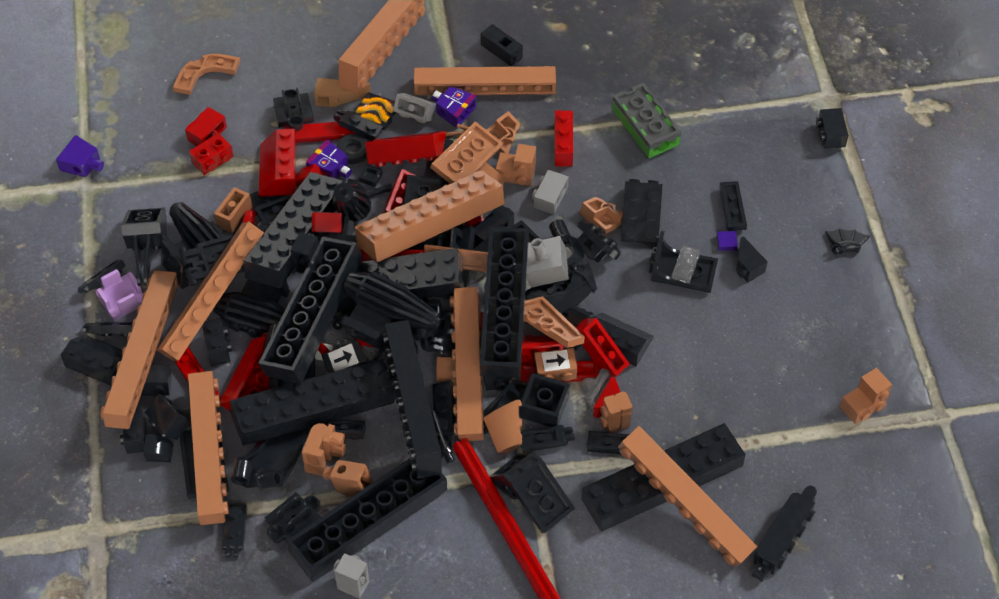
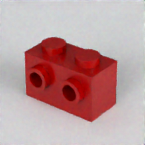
M219 133L189 151L192 164L203 175L214 171L218 166L234 157L232 146Z

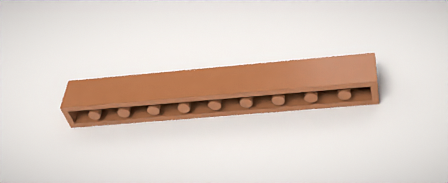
M154 270L152 277L149 278L147 291L143 292L142 305L138 306V316L136 319L134 318L132 332H129L127 337V346L122 351V360L117 364V374L112 378L111 391L107 392L106 404L101 408V418L104 419L105 427L130 428L178 288L176 272Z

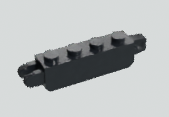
M809 485L802 494L792 493L755 550V556L753 557L755 568L752 572L754 578L763 582L770 573L773 575L777 568L781 570L786 561L785 555L787 552L789 554L792 553L796 545L795 539L802 537L806 529L805 523L807 521L811 522L816 513L813 510L817 494L816 487Z

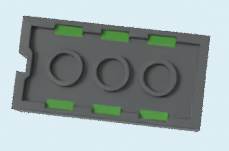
M644 83L632 87L628 93L623 91L613 95V112L648 159L679 146L680 129Z

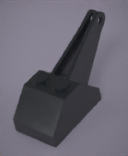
M165 207L128 210L121 224L122 236L127 249L135 251L138 286L142 285L141 250L146 247L143 279L144 285L148 286L154 249H161V241L167 238Z

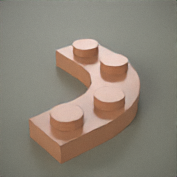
M207 54L194 62L191 60L178 74L173 86L174 92L191 95L197 80L209 72L236 75L241 63L240 57L224 54Z

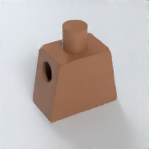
M338 460L334 468L326 467L323 472V478L331 480L337 492L350 497L373 483L366 464Z

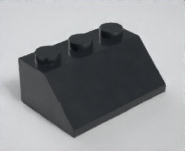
M600 313L595 315L593 318L598 319L629 364L637 367L654 336L607 314Z
M83 335L71 339L60 355L66 368L112 386V378L117 374V364L122 360L123 350Z

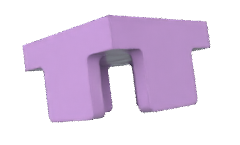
M116 269L101 277L103 286L95 290V294L113 321L138 309L139 305H142L143 293L131 272L121 277Z

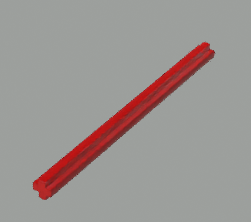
M463 438L461 441L455 442L453 444L455 454L538 598L561 599L469 440Z

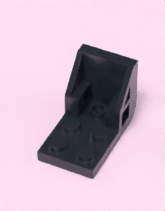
M535 452L517 454L490 475L497 488L512 500H520L541 533L547 532L575 509L542 458Z

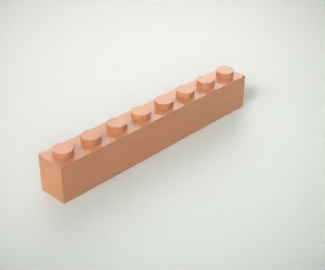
M555 66L414 68L415 95H433L435 91L444 94L449 87H454L474 95L556 94Z
M249 221L241 224L157 351L172 361L180 359L243 265L244 259L264 234L263 231Z
M478 287L454 288V296H451V306L455 307V313L451 314L452 325H455V331H452V342L456 346V349H452L453 361H456V367L453 368V379H456V386H453V396L457 398V404L453 406L454 416H457V423H454V434L458 435L460 441L463 438H467L469 441L484 440L482 376H480V295Z
M212 371L188 374L198 518L200 525L226 522L225 514H229L227 501L224 502V496H227L226 483L222 482V478L226 477L225 466L221 465V460H224L223 447L220 448L219 443L223 442L222 430H218V425L222 424L220 412L217 413V407H220L219 395H216L215 391L219 390L218 378H214Z
M640 426L618 446L623 457L630 459L635 464L636 470L641 474H645L650 479V484L664 494V498L668 503L674 504L679 509L678 512L684 519H689L692 522L694 529L708 539V543L713 549L719 550L724 555L723 559L729 565L738 566L757 547Z

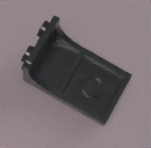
M629 179V182L625 181L622 242L654 244L656 236H659L663 184H659V181L648 180V183H641L638 179Z
M661 230L660 236L655 238L654 251H652L649 273H652L651 281L711 293L718 258L676 250L666 243L664 239L665 231Z

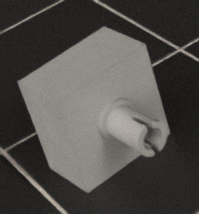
M560 236L544 240L536 238L528 244L527 279L531 287L568 280L567 249Z

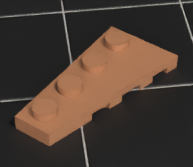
M543 296L525 301V322L566 348L584 343L585 336Z

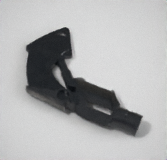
M557 219L550 223L549 229L553 237L560 236L564 245L568 243L573 253L567 259L568 278L569 271L572 270L573 273L571 282L564 291L556 292V290L565 280L554 282L547 289V292L538 290L527 300L543 296L556 310L563 314V312L571 309L573 305L577 306L591 292L594 294L597 286L590 263L585 265L582 263L584 254L577 238L570 235L564 220Z

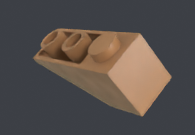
M317 78L314 92L315 106L335 107L362 99L368 92L371 93L370 82H367L365 88H362L357 94L339 87V80Z

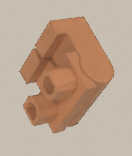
M319 423L311 428L302 451L306 473L323 476L324 469L326 468L325 460L331 461L332 456L343 457L346 450V444H343L345 436L343 433L335 432V425L329 424L327 427Z

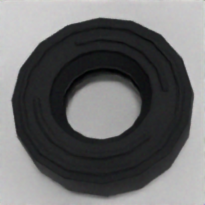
M349 134L339 140L337 147L347 155L348 164H358L367 158L365 146L367 140L363 136ZM350 145H357L360 147V150L357 153H348L346 148Z

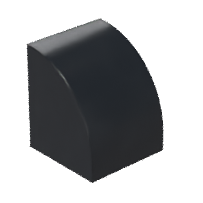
M146 434L143 450L146 461L171 462L174 446L172 441L160 435Z

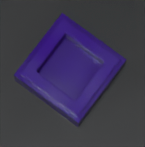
M736 231L717 232L719 251L738 249Z

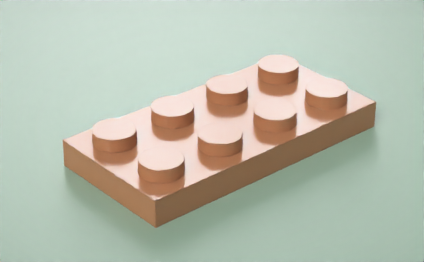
M475 121L431 164L430 168L452 184L461 178L479 171L502 148L504 143Z

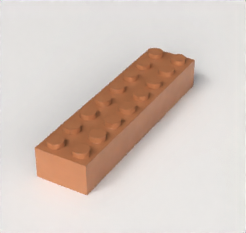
M389 0L340 57L339 87L357 94L362 88H365L368 80L374 77L376 70L383 66L385 59L391 56L394 48L400 45L403 37L408 35L412 26L414 27L417 20L424 15L426 10L424 7L425 0Z
M477 171L470 176L461 178L452 184L445 185L434 192L427 193L425 196L414 199L405 205L396 207L387 213L380 214L378 217L355 226L357 245L372 259L379 262L504 205L503 185L484 171Z

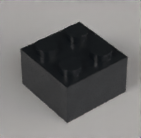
M532 373L521 400L522 406H519V418L549 427L559 425L569 398L570 384Z

